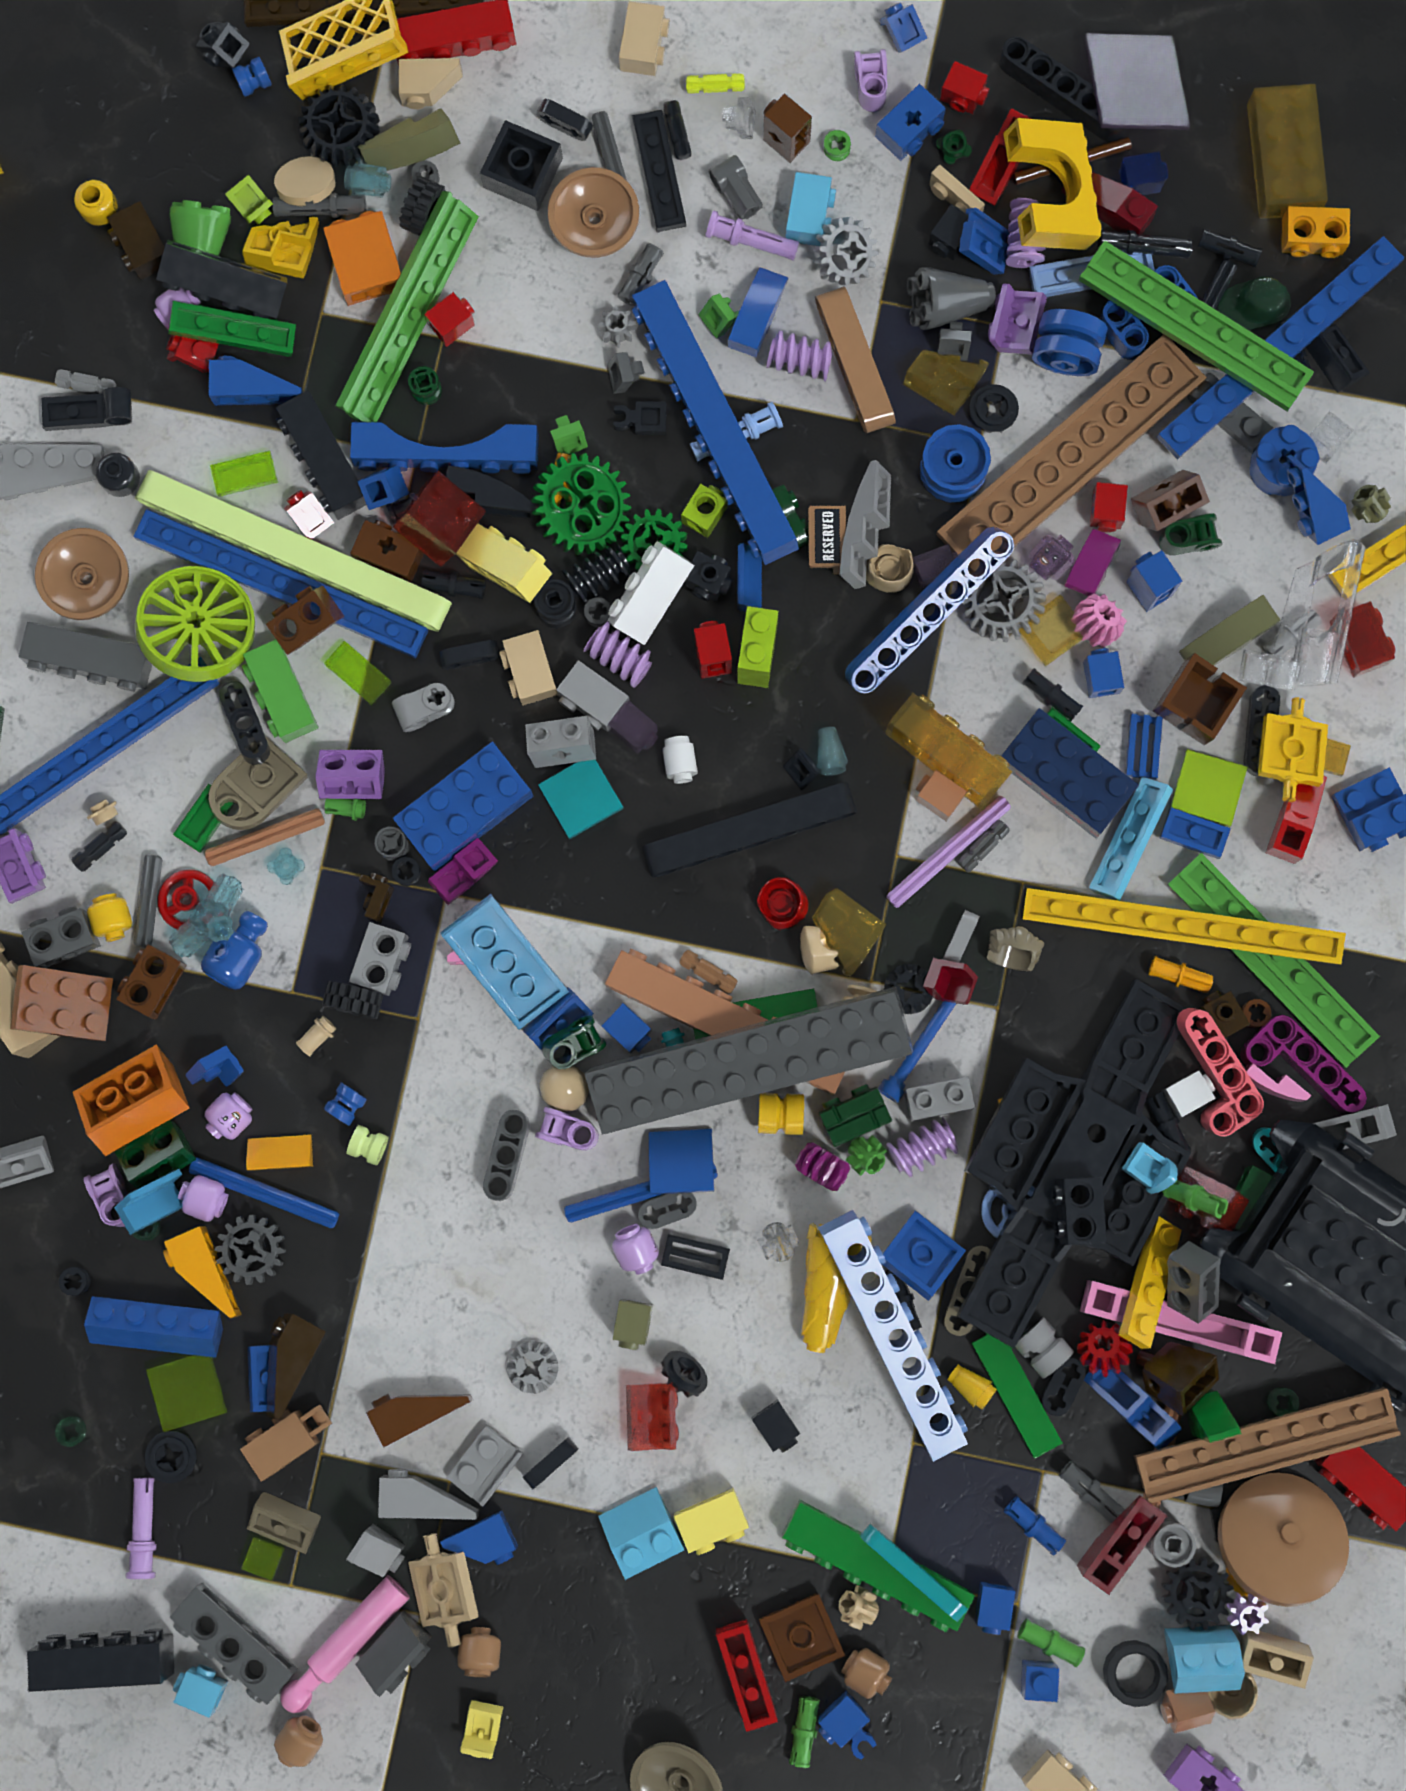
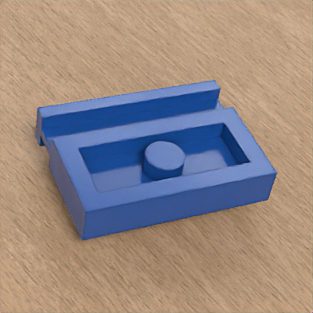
M978 208L966 209V214L969 217L968 222H964L959 252L993 275L1004 274L1007 247L1009 246L1006 243V237H1008L1010 232Z

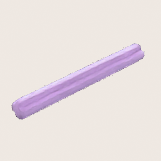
M1002 796L997 797L887 895L888 901L894 907H900L1011 808L1009 802Z

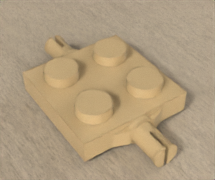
M437 1533L423 1536L427 1556L410 1561L408 1564L422 1627L435 1625L444 1628L447 1647H453L461 1644L457 1624L479 1616L464 1552L452 1554L440 1552Z

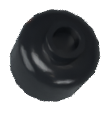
M110 453L105 455L96 467L98 483L108 494L115 497H125L137 489L140 482V473L137 466L128 456L121 453Z

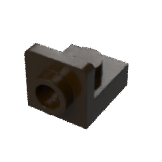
M371 872L369 877L361 875L359 878L362 884L375 889L373 893L369 892L365 899L363 910L366 913L364 916L371 921L381 924L394 888L387 884L388 878Z

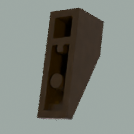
M284 1314L283 1318L281 1316L278 1317L270 1332L273 1337L269 1342L266 1416L272 1419H281L326 1331L295 1314Z

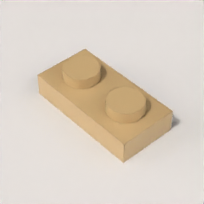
M939 165L931 173L929 185L932 192L939 199H946L964 213L969 208H978L983 212L985 204L945 168Z

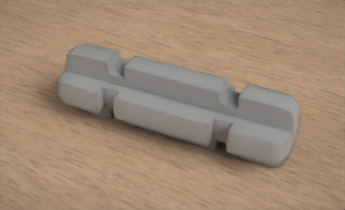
M63 369L58 370L55 377V384L58 387L65 389L71 387L75 391L89 394H103L104 389L116 387V383L111 379L102 378L100 380L97 376L77 372L71 374L70 371Z

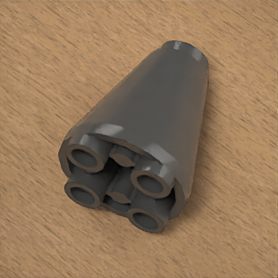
M922 267L916 271L914 277H909L907 280V292L909 296H912V308L909 314L910 323L912 326H918L920 329H933L986 311L987 308H992L995 304L996 293L993 283H987L982 279L930 267Z

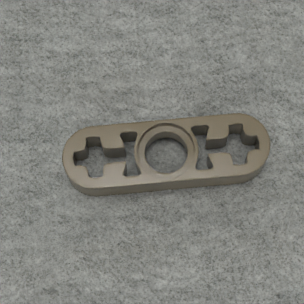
M975 1246L967 1252L944 1314V1327L953 1335H965L973 1327L967 1323L965 1327L959 1326L958 1330H954V1323L949 1320L951 1315L956 1316L960 1309L959 1306H954L956 1299L962 1304L965 1300L960 1294L962 1284L967 1281L974 1282L976 1277L965 1276L967 1269L974 1272L976 1263L972 1261V1256L979 1255L983 1251L985 1252L986 1259L991 1251L985 1246Z

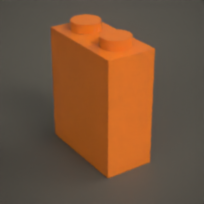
M367 211L358 218L348 221L344 219L332 222L330 226L323 228L340 286L348 306L392 293L401 275V271L382 211Z

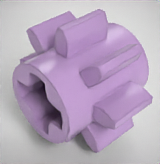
M1237 1592L1234 1602L1226 1604L1232 1615L1227 1617V1621L1232 1626L1237 1625V1630L1242 1635L1247 1630L1258 1634L1259 1628L1263 1623H1268L1267 1618L1263 1614V1611L1267 1610L1268 1606L1264 1601H1258V1598L1250 1593L1247 1597L1241 1596Z

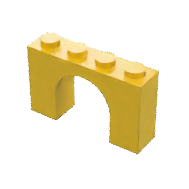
M1017 118L1003 133L1008 161L1036 163L1048 167L1061 179L1067 197L1065 205L1031 203L1017 217L1021 245L1087 250L1101 237V223L1098 220L1097 197L1093 190L1092 168L1088 160L1087 139L1084 136L1083 124Z

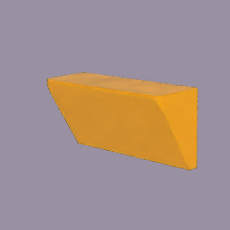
M312 1135L248 1139L246 1170L313 1167Z

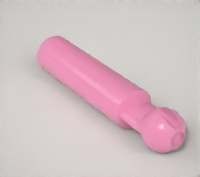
M387 1575L308 1659L309 1669L299 1680H291L284 1685L280 1694V1701L284 1709L292 1713L303 1712L312 1702L314 1690L322 1682L330 1684L409 1600L410 1596L407 1591L394 1578Z

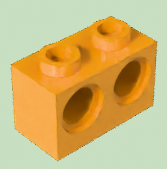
M1288 206L1282 217V253H1291L1294 257L1321 254L1324 258H1336L1343 255L1350 244L1349 208ZM1300 229L1304 231L1307 237H1299L1294 230ZM1325 231H1333L1337 238L1328 237Z

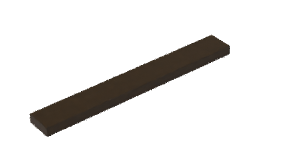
M244 0V22L246 27L293 25L345 0ZM373 0L369 8L378 11L383 0ZM392 0L396 18H404L482 3L484 0ZM352 9L347 11L343 21H352L358 10ZM365 14L362 21L373 20L374 16Z

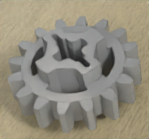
M843 217V220L842 218L832 219V224L822 226L825 234L816 236V239L821 243L820 246L813 247V251L820 253V257L814 262L815 264L823 265L820 271L821 275L830 274L829 282H839V285L860 283V278L869 277L867 268H875L876 264L871 258L879 253L876 250H872V245L877 243V239L869 238L872 232L871 228L862 229L864 221L853 220V217ZM839 249H847V251H852V254H847Z

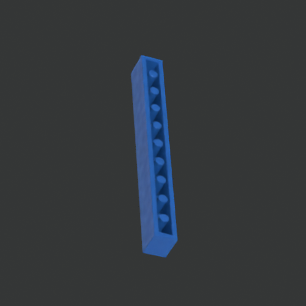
M666 280L632 295L635 307L631 308L633 316L638 325L644 324L648 332L644 334L646 342L651 351L657 349L660 358L656 359L663 376L670 375L673 381L669 385L672 394L677 402L683 401L686 409L682 410L689 427L695 425L699 435L695 436L702 453L708 451L712 461L708 462L715 479L721 477L725 487L721 488L728 505L734 503L738 511L734 516L741 531L747 530L752 539L747 542L754 557L761 556L764 564L767 565L798 550L797 538Z

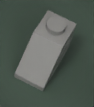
M373 1524L364 1531L347 1557V1560L384 1577L389 1570L395 1573L405 1558L401 1554L405 1545Z

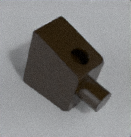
M1168 1342L1156 1354L1142 1350L1136 1358V1367L1143 1370L1144 1386L1147 1393L1182 1416L1219 1380L1217 1355L1178 1343Z

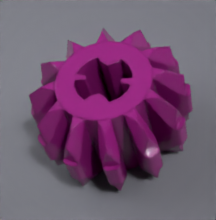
M814 1142L807 1143L804 1149H801L795 1163L797 1171L831 1191H838L841 1185H844L851 1169L846 1161Z

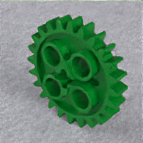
M572 453L568 456L567 461L563 457L556 460L557 466L553 463L549 464L546 467L548 473L543 472L538 476L544 484L533 486V489L540 493V495L531 498L532 502L539 504V508L532 511V514L541 515L542 518L536 526L545 525L547 527L543 537L545 538L552 534L555 536L552 543L553 546L564 542L563 551L567 552L574 546L576 555L581 554L584 547L588 554H592L595 552V546L601 551L606 547V542L609 544L616 542L614 534L620 535L624 532L619 524L629 522V519L623 515V512L631 509V506L623 504V500L630 497L629 493L621 492V488L627 484L626 481L617 483L615 480L620 472L615 471L610 474L608 472L610 462L599 466V456H595L589 462L587 453L580 455L579 461L575 453ZM578 475L583 476L587 480V489H583L578 485ZM564 482L567 483L568 488L563 486ZM555 495H561L565 499V509L559 508L556 505ZM581 499L585 502L582 509L577 505ZM598 499L603 500L607 504V513H602L598 509ZM576 518L581 519L585 523V533L579 532L576 529ZM595 519L599 521V526L595 524Z

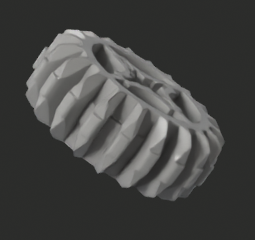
M1012 559L1010 566H1006L1004 561L962 602V606L968 607L964 611L965 618H973L969 623L972 629L980 626L978 633L981 637L985 636L990 630L991 641H995L998 634H1002L1003 642H1008V634L1013 633L1014 638L1019 640L1021 638L1020 629L1023 628L1029 634L1032 630L1028 623L1031 622L1036 625L1040 623V619L1034 613L1043 614L1045 612V607L1038 604L1046 601V595L1038 593L1044 589L1043 582H1035L1038 578L1037 572L1034 571L1027 575L1029 571L1027 564H1023L1018 570L1016 559ZM1010 578L1017 580L1024 587H1007L1001 579ZM992 582L994 587L993 593L985 598L983 603L979 604L982 591ZM999 588L1009 601L1007 604L1009 612L1006 611L1005 606L999 600ZM1029 596L1027 608L1018 618H1015V607L1023 602V598ZM987 612L989 614L1000 613L1007 622H994L983 614Z

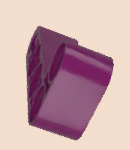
M1280 1015L1271 1018L1241 1048L1240 1056L1245 1065L1254 1064L1257 1067L1269 1064L1279 1054L1340 1113L1346 1114L1359 1111L1366 1104L1367 1097L1364 1089L1288 1016ZM1276 1022L1283 1024L1286 1028V1035L1283 1039H1279L1273 1034L1272 1029ZM1254 1044L1259 1045L1264 1050L1262 1061H1256L1251 1056L1250 1051ZM1298 1045L1305 1046L1309 1051V1058L1306 1062L1299 1060L1296 1056ZM1322 1067L1329 1069L1332 1074V1080L1329 1084H1324L1319 1078V1071ZM1336 1087L1339 1089V1091H1334V1092L1331 1091L1332 1089H1334V1088H1336ZM1351 1092L1353 1094L1351 1097L1353 1103L1346 1105L1344 1103L1347 1098L1345 1094Z

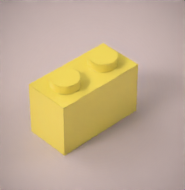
M734 1488L674 1513V1519L688 1553L696 1551L697 1555L714 1549V1542L726 1538L728 1543L745 1536L744 1530L749 1528Z

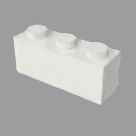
M658 541L654 546L647 548L641 560L643 562L637 573L634 572L630 575L625 584V589L627 590L620 600L616 599L608 612V615H610L608 621L613 627L643 645L646 644L694 567L689 560Z

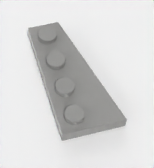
M0 444V500L4 499L7 501L18 498L19 495L32 492L37 494L48 491L49 488L62 485L67 487L97 480L96 467L98 462L104 457L105 448L102 445Z

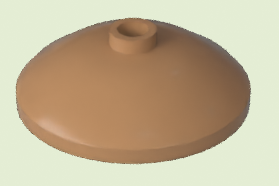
M584 168L569 174L556 186L548 204V220L553 235L565 249L582 257H604L622 249L633 237L639 222V203L635 191L622 176L604 168ZM593 217H598L600 219V222L597 224L590 223V219Z
M90 528L71 529L55 536L41 551L35 567L36 587L42 600L57 614L73 620L94 619L109 612L122 599L129 581V566L121 547L107 534ZM87 575H92L91 582L83 584V578Z

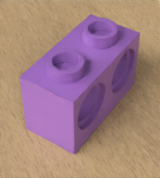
M382 750L319 751L316 770L319 799H382L385 777Z

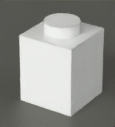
M1200 1071L1193 1072L1161 1090V1092H1164V1096L1174 1115L1178 1118L1215 1099L1212 1093L1215 1091L1212 1081L1206 1074L1202 1075Z

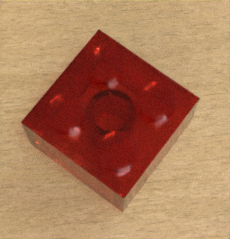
M437 471L421 487L393 525V528L441 567L457 553L486 510L441 472Z

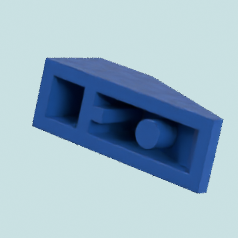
M221 356L218 357V360H209V397L214 405L283 404L303 393L300 387L235 357Z

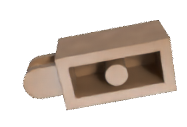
M318 1405L305 1415L300 1410L291 1414L287 1409L280 1420L272 1419L274 1426L266 1432L259 1428L245 1438L248 1444L240 1450L261 1482L320 1443L316 1435L332 1424L321 1405ZM310 1417H313L319 1426L315 1430H312L306 1421Z

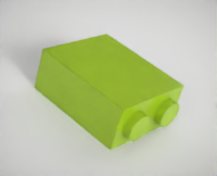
M747 606L738 663V684L768 688L779 611Z

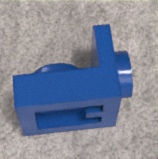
M901 2L886 9V16L879 19L881 26H887L898 53H902L928 39L913 4L903 6Z
M224 1046L198 1060L185 1075L192 1085L202 1079L209 1082L218 1076L227 1087L243 1073V1068L228 1047Z

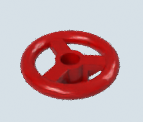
M182 870L172 874L162 884L158 893V909L163 920L172 928L185 932L196 931L207 926L216 916L220 904L219 891L214 881L208 875L197 870ZM183 880V886L175 889L172 894L173 904L167 907V896L170 889L177 882ZM194 880L200 881L208 889L210 906L199 901L198 893L194 890ZM186 895H191V903L184 905L183 898ZM193 909L204 914L202 918L194 922H182L173 917L181 911L188 912Z

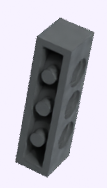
M203 1583L196 1586L169 1617L175 1622L173 1627L178 1633L186 1638L192 1637L199 1644L197 1646L198 1650L208 1659L212 1660L215 1658L222 1664L223 1667L221 1669L223 1673L233 1681L239 1680L247 1687L246 1693L257 1703L263 1701L268 1705L298 1670L295 1665ZM203 1616L213 1619L215 1623L213 1632H206L201 1627V1618ZM226 1638H233L238 1642L239 1652L237 1654L229 1653L226 1650ZM250 1660H258L262 1663L264 1668L263 1675L257 1676L251 1673L249 1669Z

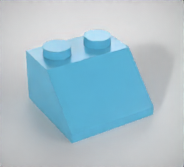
M657 1487L598 1516L611 1551L625 1580L684 1551L685 1545Z
M1230 1625L1208 1626L1207 1630H1204L1201 1626L1195 1627L1194 1630L1189 1627L1164 1629L1174 1694L1241 1689L1245 1675L1239 1641Z

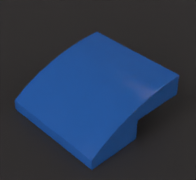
M712 1129L649 1132L651 1195L715 1192Z

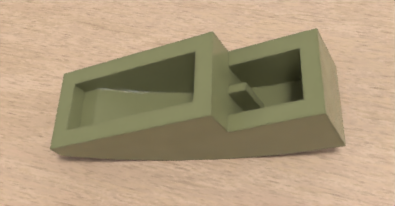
M440 108L417 122H414L409 117L365 142V145L358 146L369 171L374 173L426 160L460 144L451 120Z
M1261 595L1181 649L1179 653L1184 661L1196 653L1215 666L1275 627L1280 622V618L1265 596Z

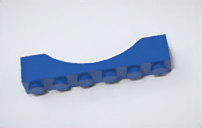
M352 422L350 459L354 467H358L362 471H376L377 467L389 468L398 465L401 472L407 471L408 468H420L423 472H437L438 468L454 466L465 469H481L485 473H498L500 469H512L514 473L526 474L530 470H538L539 433L537 425L506 424L495 433L474 443L455 447H435L410 441L393 432L383 423Z

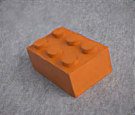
M157 1044L73 1091L86 1134L105 1156L189 1109L175 1067Z

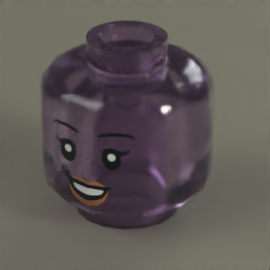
M1061 534L1057 539L1052 535H1045L1029 552L1031 562L1028 565L1045 581L1049 578L1058 580L1075 561L1074 555L1070 552L1074 546Z

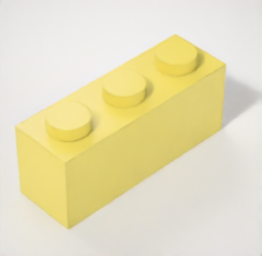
M476 523L455 550L456 555L470 569L530 603L552 575L550 570L544 565L546 559L533 549L529 552L525 551V547L512 537L509 540L504 539L505 536L493 526L487 529Z

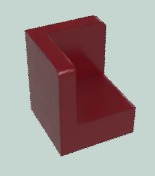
M933 958L923 987L935 1000L968 1005L978 976L965 963Z

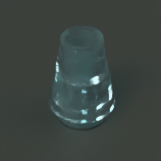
M835 727L820 729L818 731L817 767L826 776L845 772L848 759L837 734V729Z

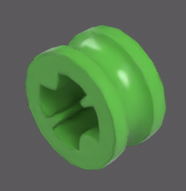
M841 130L829 132L824 139L825 155L833 161L846 159L851 151L849 135ZM835 140L836 143L843 142V149L839 150L837 147L831 149L832 141Z

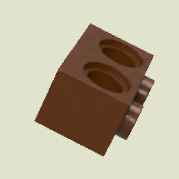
M311 586L305 588L295 596L298 601L289 607L285 603L271 613L274 618L266 623V626L287 655L297 651L345 617L324 586L314 590ZM311 602L316 603L320 607L319 617L312 613L310 609ZM288 619L295 623L296 633L288 630Z
M148 944L145 949H140L133 961L135 968L129 977L125 976L117 989V992L120 994L116 1000L149 1018L157 1020L187 965ZM157 959H162L164 963L162 972L153 975L151 964ZM145 986L148 990V997L145 1001L138 1003L135 999V993L138 988Z

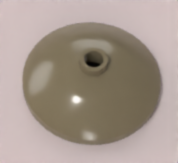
M662 1742L648 1747L636 1759L631 1770V1791H723L721 1781L712 1765L697 1751L679 1743Z

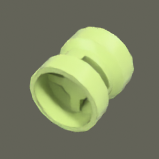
M358 1125L350 1139L347 1154L356 1158L363 1155L368 1163L377 1166L384 1154L389 1136L381 1133L370 1134L368 1128Z

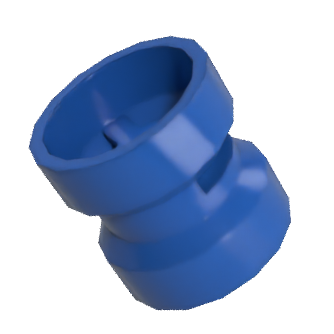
M260 57L252 59L250 64L246 66L238 65L232 68L244 97L253 94L254 89L259 87L264 89L272 85Z
M341 1082L336 1089V1096L333 1100H329L323 1109L350 1126L355 1119L354 1113L358 1108H362L368 1099ZM338 1101H341L342 1103L350 1107L351 1110L347 1109L346 1107L338 1103Z

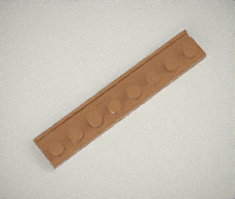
M1381 1388L1241 1426V1434L1208 1443L1197 1438L1135 1455L1134 1458L1142 1487L1145 1491L1146 1500L1150 1503H1155L1397 1437L1401 1434L1397 1428V1420L1388 1389Z

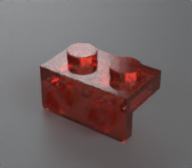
M667 1383L626 1385L628 1451L676 1450V1442L679 1438V1428L676 1424L675 1409L678 1406V1395L673 1385Z

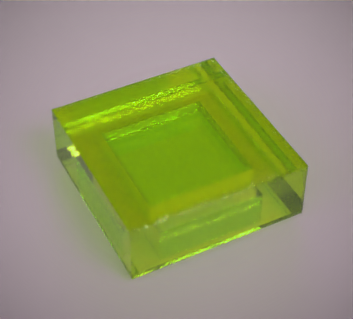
M254 1537L241 1569L265 1579L273 1580L285 1548Z

